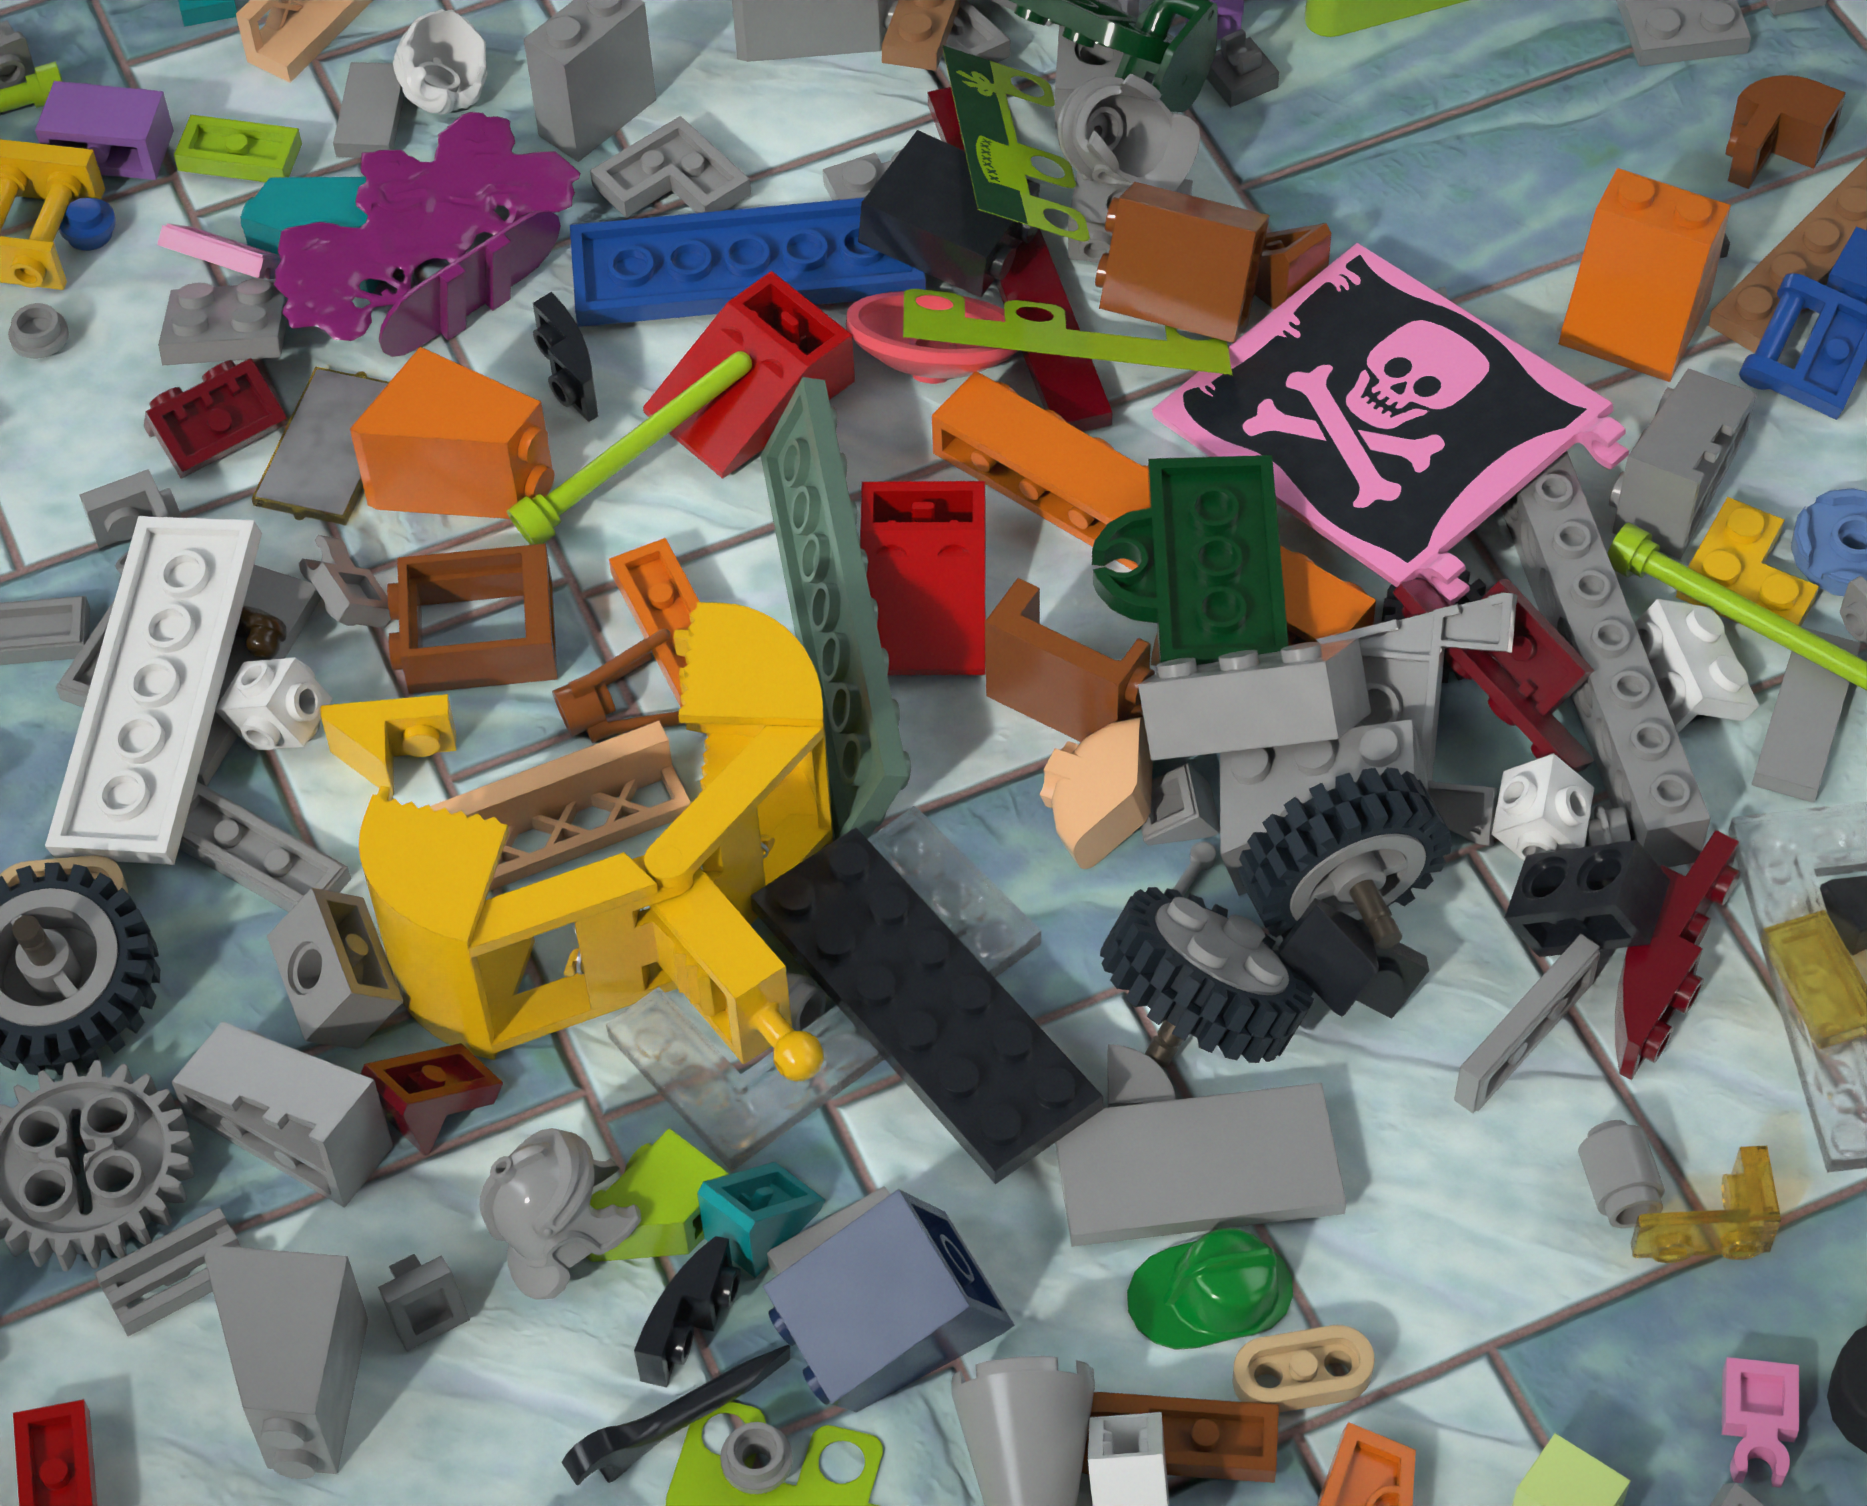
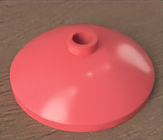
M905 291L868 296L856 301L847 310L846 330L852 334L853 340L863 350L887 366L910 374L915 380L923 383L938 384L946 382L949 378L971 376L973 372H981L1005 362L1018 351L903 337ZM924 295L915 300L918 305L932 310H946L953 307V303L950 300L935 295ZM962 296L965 299L966 318L1005 322L1003 308L985 301Z

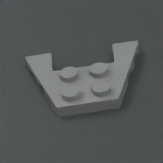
M1500 593L1488 596L1489 598L1461 605L1456 604L1436 609L1433 612L1401 620L1395 619L1317 639V642L1324 644L1359 638L1371 713L1354 727L1412 719L1427 761L1428 793L1450 831L1466 837L1465 839L1474 843L1494 846L1492 829L1499 788L1434 782V758L1445 649L1459 648L1512 653L1517 595L1513 593Z

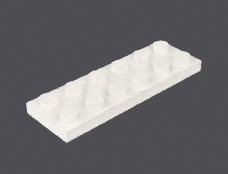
M138 516L45 847L54 858L98 855L108 857L115 862L175 865L262 532L254 520Z

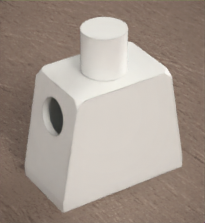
M1162 1412L1090 1417L1088 1466L1092 1506H1170Z

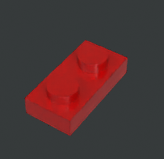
M85 1400L14 1412L13 1424L19 1506H98L90 1410Z

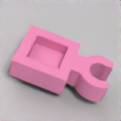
M1727 1357L1722 1373V1435L1743 1437L1736 1446L1730 1463L1731 1477L1734 1482L1743 1483L1748 1470V1460L1758 1458L1766 1461L1772 1469V1487L1781 1488L1789 1470L1790 1458L1787 1449L1780 1441L1794 1443L1799 1432V1365Z

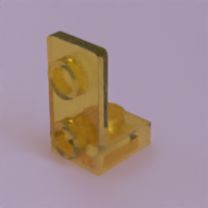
M1739 1147L1731 1174H1724L1722 1177L1721 1190L1724 1210L1647 1213L1639 1215L1630 1243L1632 1256L1634 1258H1653L1661 1263H1676L1698 1255L1722 1254L1727 1259L1744 1260L1764 1252H1770L1781 1217L1768 1147Z

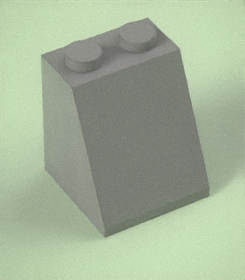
M732 0L737 59L750 62L881 51L882 43L898 0Z
M207 1245L204 1259L242 1407L267 1468L273 1469L283 1476L295 1479L311 1478L315 1475V1472L337 1474L369 1320L348 1256Z

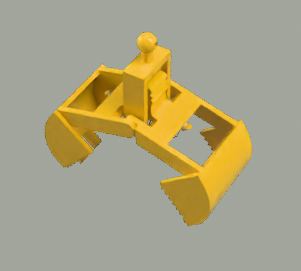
M697 602V607L689 614L692 624L688 627V630H675L676 655L685 656L686 663L688 664L684 668H680L679 671L680 687L683 693L681 695L683 706L679 709L678 714L679 723H685L686 730L706 733L708 736L704 740L705 749L707 750L703 753L705 764L701 767L702 775L704 776L700 780L702 791L649 846L645 855L631 859L623 852L486 900L509 834L508 825L501 824L495 816L484 820L479 814L467 817L462 810L450 814L445 807L434 811L429 804L417 808L412 801L401 805L396 798L393 799L390 787L380 785L377 795L372 794L359 833L360 860L388 963L402 996L403 1005L423 1028L446 1044L455 1045L461 1043L473 1055L495 1060L497 1053L679 989V993H683L688 998L690 1003L693 1004L743 1065L772 1046L774 1048L773 1062L779 1073L786 1079L795 1082L805 1081L813 1078L820 1071L824 1061V1050L819 1040L809 1032L795 1031L792 1028L786 966L751 926L758 916L752 910L750 896L820 851L826 844L833 842L821 687L817 672L808 653L785 626L772 617L749 607L729 603ZM571 923L577 935L579 948L574 949L569 955L564 970V975L567 977L517 994L535 943L534 936Z

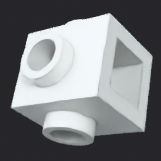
M295 657L243 662L215 711L252 750L305 747L306 743L317 733L320 727L321 705H329L333 698L316 681L312 669Z
M1554 753L1505 770L1502 775L1492 835L1523 861L1526 855L1585 847L1594 787Z

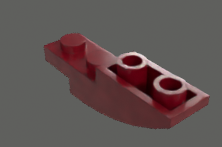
M1715 830L1686 876L1664 865L1660 866L1671 881L1650 945L1627 947L1618 983L1615 1006V1048L1619 1074L1630 1080L1633 1079L1645 1059L1653 1063L1659 1059L1673 1032V1027L1668 1025L1669 1020L1676 1009L1686 1014L1694 1004L1703 986L1704 978L1696 975V971L1703 948L1699 947V944L1711 921V918L1705 915L1713 902L1721 906L1725 905L1735 889L1741 871L1732 867L1739 841Z

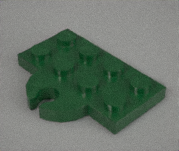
M1272 455L1148 459L1150 508L1127 512L1108 523L1096 538L1092 548V565L1105 566L1117 559H1129L1135 562L1138 567L1125 573L1115 572L1107 567L1093 569V586L1098 596L1111 610L1131 620L1157 623L1159 663L1180 658H1195L1197 666L1219 662V656L1232 652L1257 650L1258 655L1278 652L1282 648L1289 646Z

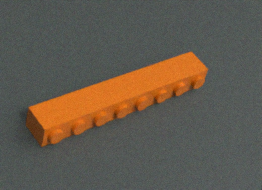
M978 371L973 372L932 414L933 454L979 481H985L986 485L1092 547L1096 538L1108 523L1127 512L1150 508L1148 466L1136 463L1115 451L1105 440L1089 436L1065 422L1056 412L1040 408L1019 396L1009 385L1003 382H995ZM1280 545L1289 646L1317 642L1319 638L1373 625L1376 600L1368 596L1358 585L1352 582H1344L1316 566L1306 555L1292 552ZM1129 559L1116 560L1131 570L1138 567L1135 562Z

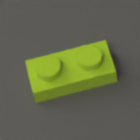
M190 115L174 153V158L178 171L267 182L269 178L290 176L302 146L299 128Z

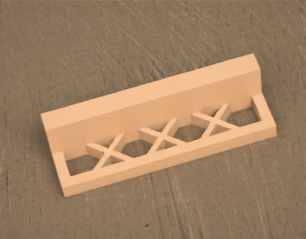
M250 0L236 13L247 62L291 83L373 0ZM270 10L265 25L259 30L258 21Z
M656 721L430 807L434 811L445 807L450 814L462 810L467 817L479 814L484 820L495 816L501 824L508 825L509 834L489 889L491 891L673 822L691 802L672 765L669 739L660 721ZM661 780L671 797V800L650 808L631 802L637 789ZM592 806L611 812L605 825L592 830L571 825L577 812ZM536 829L551 834L546 846L534 852L528 853L512 848L518 834Z

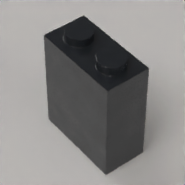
M917 130L862 201L858 242L981 298L995 278L1003 280L1006 277L1015 259L1016 249L1022 241L1027 244L1030 243L1039 228L978 210L966 152ZM1027 179L1030 195L1039 198L1040 184Z

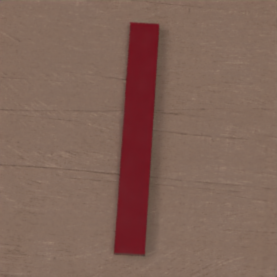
M947 87L927 92L928 107L941 141L965 151L952 88ZM1038 229L1030 243L1027 244L1022 241L1016 249L1015 259L1006 277L1003 280L995 278L1003 304L1007 301L1019 300L1057 305L1065 310L1066 329L1080 331L1042 232ZM1022 307L1016 310L1018 316L1030 321L1045 322L1054 318L1051 312L1038 307ZM1022 351L1044 410L1048 409L1056 412L1065 422L1082 432L1112 425L1113 412L1092 359Z

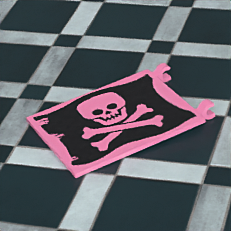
M1359 243L1353 245L1228 347L1232 375L1198 371L1152 409L1155 419L1209 457L1272 455L1276 503L1395 587H1398L1401 582L1423 578L1451 606L1468 593L1470 587L1458 578L1466 570L1465 565L1456 556L1447 552L1575 443L1583 444L1592 457L1608 469H1613L1629 455V450L1616 442L1626 434L1625 428L1615 419L1607 417L1614 411L1612 402Z

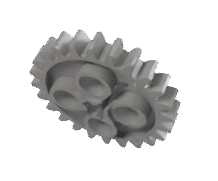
M94 1060L87 1076L80 1077L72 1062L66 1063L63 1080L54 1082L44 1070L38 1072L40 1089L33 1093L18 1084L14 1086L13 1089L19 1103L14 1108L0 1104V1239L5 1238L4 1240L11 1255L17 1257L29 1248V1253L35 1265L42 1267L54 1252L63 1271H69L74 1264L77 1254H85L92 1269H95L100 1264L101 1250L111 1248L114 1254L121 1259L127 1256L125 1240L132 1236L145 1245L151 1243V1237L146 1227L151 1221L170 1226L173 1221L165 1202H186L187 1196L180 1181L194 1178L195 1172L187 1156L195 1152V1147L189 1132H186L189 1126L181 1108L175 1109L176 1106L172 1095L167 1088L157 1092L153 1079L148 1073L139 1077L133 1083L129 1068L123 1063L109 1078L106 1076L100 1060ZM75 1115H81L80 1134L88 1153L84 1154L83 1162L86 1180L91 1191L93 1208L87 1215H83L84 1196L76 1178L80 1174L81 1167L72 1131V1118ZM124 1123L113 1132L102 1133L108 1126ZM55 1137L49 1144L34 1147L42 1139ZM131 1181L123 1190L108 1192L115 1184ZM54 1195H62L55 1203L48 1206H40L47 1198Z

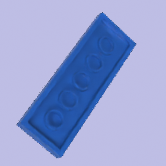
M864 198L570 225L575 313L578 327L718 314L728 301L770 271L777 274L814 305L858 301L876 294L906 291L908 289L926 290L925 272L858 242L861 203Z

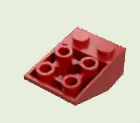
M770 271L725 304L643 406L644 413L648 417L652 416L730 355L738 351L746 352L752 359L751 370L669 432L674 439L722 479L764 449L802 377L825 380L829 400L855 382L852 334L773 271Z
M985 481L862 482L860 548L864 549L867 554L868 567L866 577L870 596L876 600L878 605V634L881 648L886 649L889 657L887 675H985Z

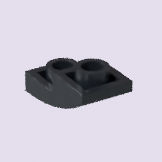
M550 292L533 302L537 327L533 331V337L541 353L550 360L552 375L548 377V382L557 400L565 407L572 405L590 422L598 417V409L588 348L571 314L561 301Z
M715 1236L701 1247L681 1267L657 1300L634 1349L641 1382L667 1388L674 1364L684 1365L687 1361L692 1346L694 1327L714 1332L721 1308L731 1309L733 1307L739 1289L741 1270L732 1264L729 1239Z

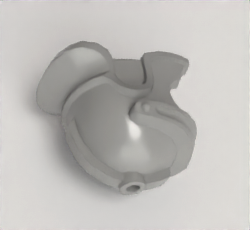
M1129 74L1125 80L1113 76H1102L1090 79L1078 86L1067 97L1061 107L1057 124V136L1064 157L1082 174L1083 180H1095L1101 184L1120 186L1127 189L1134 182L1176 191L1187 176L1198 153L1200 142L1199 126L1188 116L1172 113L1160 100L1162 94L1156 87L1140 77Z
M549 1128L531 1135L508 1157L503 1156L494 1162L490 1170V1176L486 1180L480 1195V1212L489 1233L495 1240L506 1241L509 1244L507 1261L513 1281L526 1296L535 1300L553 1299L565 1290L570 1280L569 1268L587 1257L590 1253L602 1255L617 1247L629 1237L641 1221L640 1209L635 1204L623 1208L610 1205L604 1209H594L590 1206L593 1187L611 1177L620 1170V1167L611 1158L607 1161L594 1160L587 1142L572 1132Z

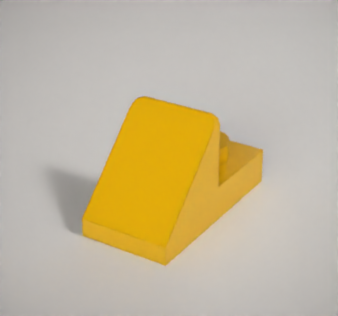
M448 694L321 705V719L330 752L378 788H380V785L390 787L392 796H394V756L411 755L414 757H427L438 752L456 751V729Z

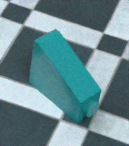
M366 177L269 178L258 194L246 202L240 216L247 245L279 255L278 246L281 231L288 227L326 222L338 224L341 227L360 228L366 223L368 215L356 206L355 201L358 187L366 183ZM367 279L362 281L359 287L363 291L373 293L381 280Z

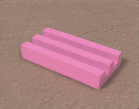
M162 225L157 244L261 279H276L275 269L281 261L280 255L192 226Z

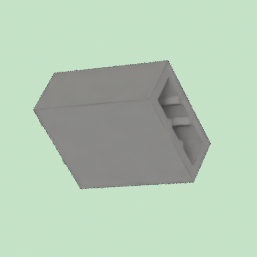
M573 0L524 38L538 135L577 162L581 161L656 101L645 2L642 0Z

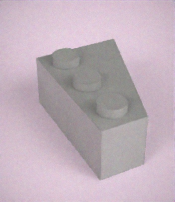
M222 1021L172 1080L184 1115L344 1208L393 1147L385 1119L386 1112L382 1108L374 1079L267 1039L253 1030L246 1031Z

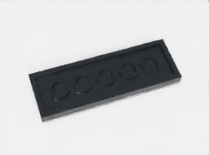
M856 827L750 896L752 910L995 1184L1103 1110V1095Z

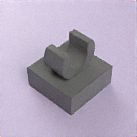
M1241 29L1221 39V49L1216 51L1206 79L1231 108L1278 88L1279 71L1252 38H1246L1245 31Z
M412 1254L390 1265V1271L395 1279L378 1287L397 1336L406 1351L470 1320L453 1274L442 1255L421 1265L416 1255Z

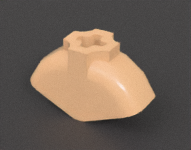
M1143 717L1110 723L1084 738L1080 744L1067 741L1061 750L1054 749L1044 768L1045 777L1040 796L1045 806L1053 809L1056 832L1063 845L1082 869H1089L1104 859L1139 829L1151 813L1153 761H1151Z

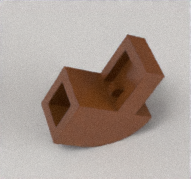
M1793 75L1763 78L1746 87L1737 99L1730 139L1725 152L1727 156L1733 157L1728 181L1749 189L1771 153L1814 169L1836 134L1846 92L1808 78Z

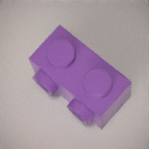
M54 81L35 132L39 144L93 150L101 175L156 180L174 130L163 91Z

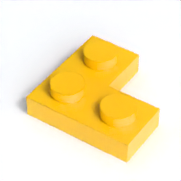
M1727 497L1688 568L1794 624L1802 626L1815 602L1819 586L1765 564L1781 535L1785 519ZM1677 590L1676 598L1693 605L1708 607ZM1714 610L1717 615H1720V616H1722V617H1725V618H1727V619H1729V620H1732V621L1736 622L1735 620H1733V619H1731V618H1729V617H1727V616L1721 614L1720 612Z

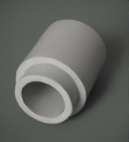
M1610 1120L1596 1125L1588 1132V1138L1580 1144L1578 1153L1598 1211L1607 1216L1610 1224L1616 1228L1636 1227L1655 1219L1663 1210L1661 1198L1664 1195L1665 1189L1644 1130L1636 1125H1627L1622 1120Z

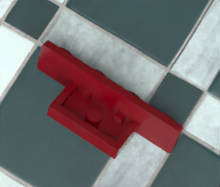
M1423 578L1401 582L1393 591V594L1404 605L1402 613L1405 618L1450 606ZM1509 579L1499 580L1482 599L1500 593H1513L1517 595L1512 653L1446 648L1445 659L1459 675L1468 680H1474L1489 696L1487 700L1488 705L1498 718L1508 725L1517 726L1533 743L1531 751L1537 759L1554 753L1575 772L1583 771L1594 761L1593 757L1553 716V713L1594 672V669Z

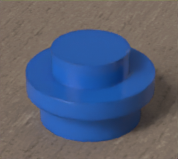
M77 199L69 203L59 227V232L72 247L78 250L90 251L101 248L111 239L116 225L113 208L101 199Z

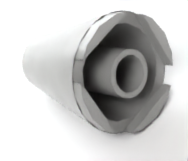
M1029 1356L991 1360L975 1364L976 1378L967 1382L961 1370L953 1374L951 1394L984 1505L1077 1506L1095 1389L1094 1369L1087 1363L1076 1360L1077 1374L1058 1370V1357Z

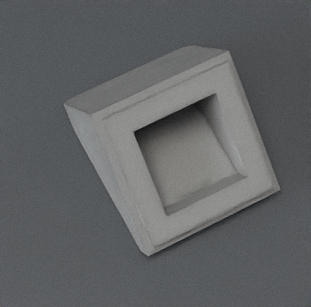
M1188 763L1152 780L1151 813L1146 822L1141 826L1143 841L1149 846L1209 838L1220 834V825L1210 783Z

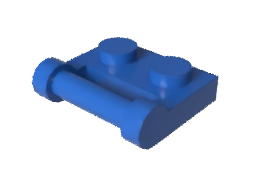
M1790 273L1784 276L1777 291L1780 301L1755 353L1745 358L1739 371V376L1744 383L1760 390L1771 389L1837 420L1867 359V304L1804 275ZM1809 308L1819 313V316L1794 369L1777 361L1801 310Z

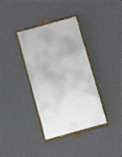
M315 366L252 496L253 506L293 514L296 520H303L305 517L347 525L363 491V483L350 428L389 382L368 378L363 371L357 372L354 375Z

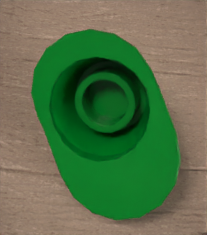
M1220 1228L1204 1234L1197 1241L1170 1247L1148 1257L1134 1272L1127 1290L1128 1313L1137 1330L1153 1343L1174 1350L1201 1348L1236 1338L1253 1336L1272 1329L1287 1314L1293 1298L1292 1275L1282 1257L1253 1234L1232 1228Z

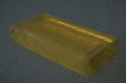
M1825 910L1764 928L1760 941L1818 1049L1820 1050L1867 1035V985Z

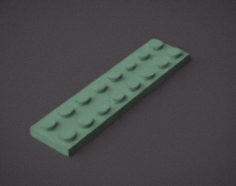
M802 377L760 456L795 635L813 662L822 692L832 823L835 840L855 827L868 840L875 828L883 823L886 811L899 791L907 786L911 773V761L909 754L903 751L898 728L900 709L898 702L892 699L887 676L889 657L886 649L881 648L878 634V605L876 600L870 596L867 582L868 559L866 551L860 548L856 529L857 506L853 500H850L846 482L847 459L844 453H840L836 435L837 412L835 407L830 406L825 380Z

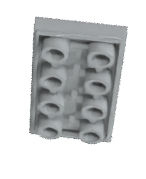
M1322 1083L1103 1108V1110L1055 1142L1071 1247L1345 1214L1346 1198Z

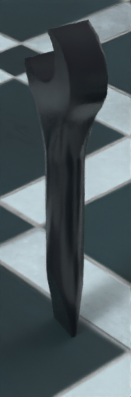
M785 1345L743 1362L649 1415L621 1425L602 1428L587 1435L569 1450L561 1463L577 1486L598 1469L608 1483L613 1482L655 1445L760 1384L790 1360V1345Z

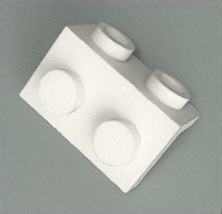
M1657 599L1635 622L1636 629L1677 734L1696 715L1745 721L1759 707L1748 683L1747 673L1738 662L1725 635L1724 624L1714 609Z

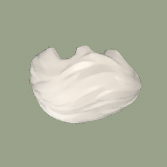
M440 9L418 17L401 38L396 49L397 52L394 54V72L399 84L402 86L404 95L413 104L429 113L443 115L449 114L454 110L456 111L459 108L468 109L479 100L488 75L485 40L465 17L455 13L452 9L447 11Z

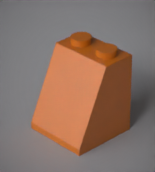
M1617 168L1596 207L1558 344L1670 382L1710 302L1731 205Z
M422 347L418 348L350 428L367 505L377 510L510 519L506 512L509 508L525 496H528L530 499L539 493L544 497L547 496L554 482L555 473L552 468L548 432L545 427L541 401Z

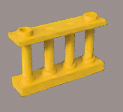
M0 139V231L15 197L45 199L29 239L0 236V283L17 284L29 288L42 287L64 290L67 280L53 241L69 203L80 198L102 199L105 186L93 150Z

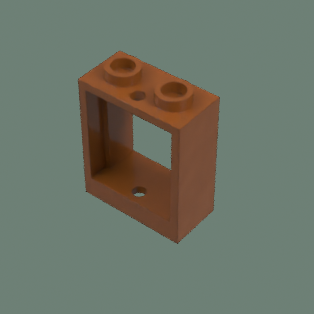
M546 543L397 558L398 583L387 584L390 618L391 620H399V632L389 633V654L392 670L403 669L409 694L558 680L553 583ZM524 596L526 638L423 647L422 605Z

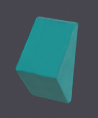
M775 1161L704 1181L697 1192L704 1239L708 1242L715 1236L729 1239L732 1261L754 1278L769 1265L767 1253L774 1247L798 1235L820 1212L826 1201Z

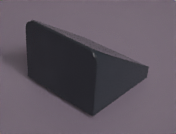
M1867 876L1831 879L1821 884L1814 908L1852 956L1867 949Z

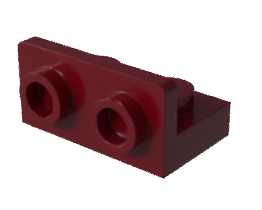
M252 358L237 365L232 360L222 362L202 376V383L184 392L180 387L171 388L156 396L149 403L151 409L145 411L144 428L149 437L156 436L181 479L286 425L287 417Z

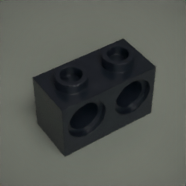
M1637 840L1526 855L1504 918L1538 957L1562 955L1580 934L1600 946L1599 950L1650 945L1671 880Z

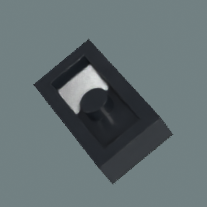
M1316 898L1278 946L1281 957L1314 990L1326 1005L1341 1017L1348 1012L1355 1001H1358L1392 1019L1430 971L1427 956L1400 942L1391 948L1379 949L1366 924Z

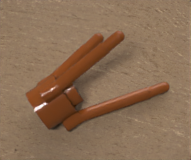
M659 630L591 673L552 691L562 720L572 737L586 731L590 741L595 743L611 735L627 733L656 721H660L663 728L685 724L679 723V711L608 722L606 719V715L616 711L607 686L652 659L651 651L670 638L669 630Z

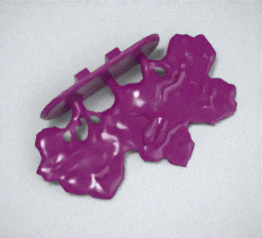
M479 112L462 114L444 131L438 134L439 145L436 148L434 161L420 162L413 156H408L403 150L362 152L361 173L366 177V183L358 187L355 202L356 206L368 215L366 223L360 228L341 227L334 223L315 222L288 227L281 231L278 246L281 261L275 269L276 279L274 286L288 298L282 314L289 320L291 328L317 326L334 340L353 341L363 336L372 323L371 313L374 307L393 305L380 328L379 343L383 353L391 357L406 355L440 333L447 340H450L466 329V316L484 304L494 311L511 299V287L538 268L550 254L558 239L561 227L559 217L552 212H560L572 207V199L575 194L572 183L580 178L581 173L555 151L514 154L512 149L515 144V137L510 128V121L507 118L498 116L487 117L484 113ZM498 205L505 206L509 210L510 215L505 221L494 211ZM484 231L493 234L492 237L466 253V250L471 248L478 234ZM432 258L446 259L450 263L411 288L413 271L421 263ZM396 268L403 269L405 275L403 282H399L392 277ZM367 279L382 280L395 287L397 292L393 294L389 289H385L381 292L382 296L361 290L359 285ZM355 297L364 298L371 304L359 308L352 301Z

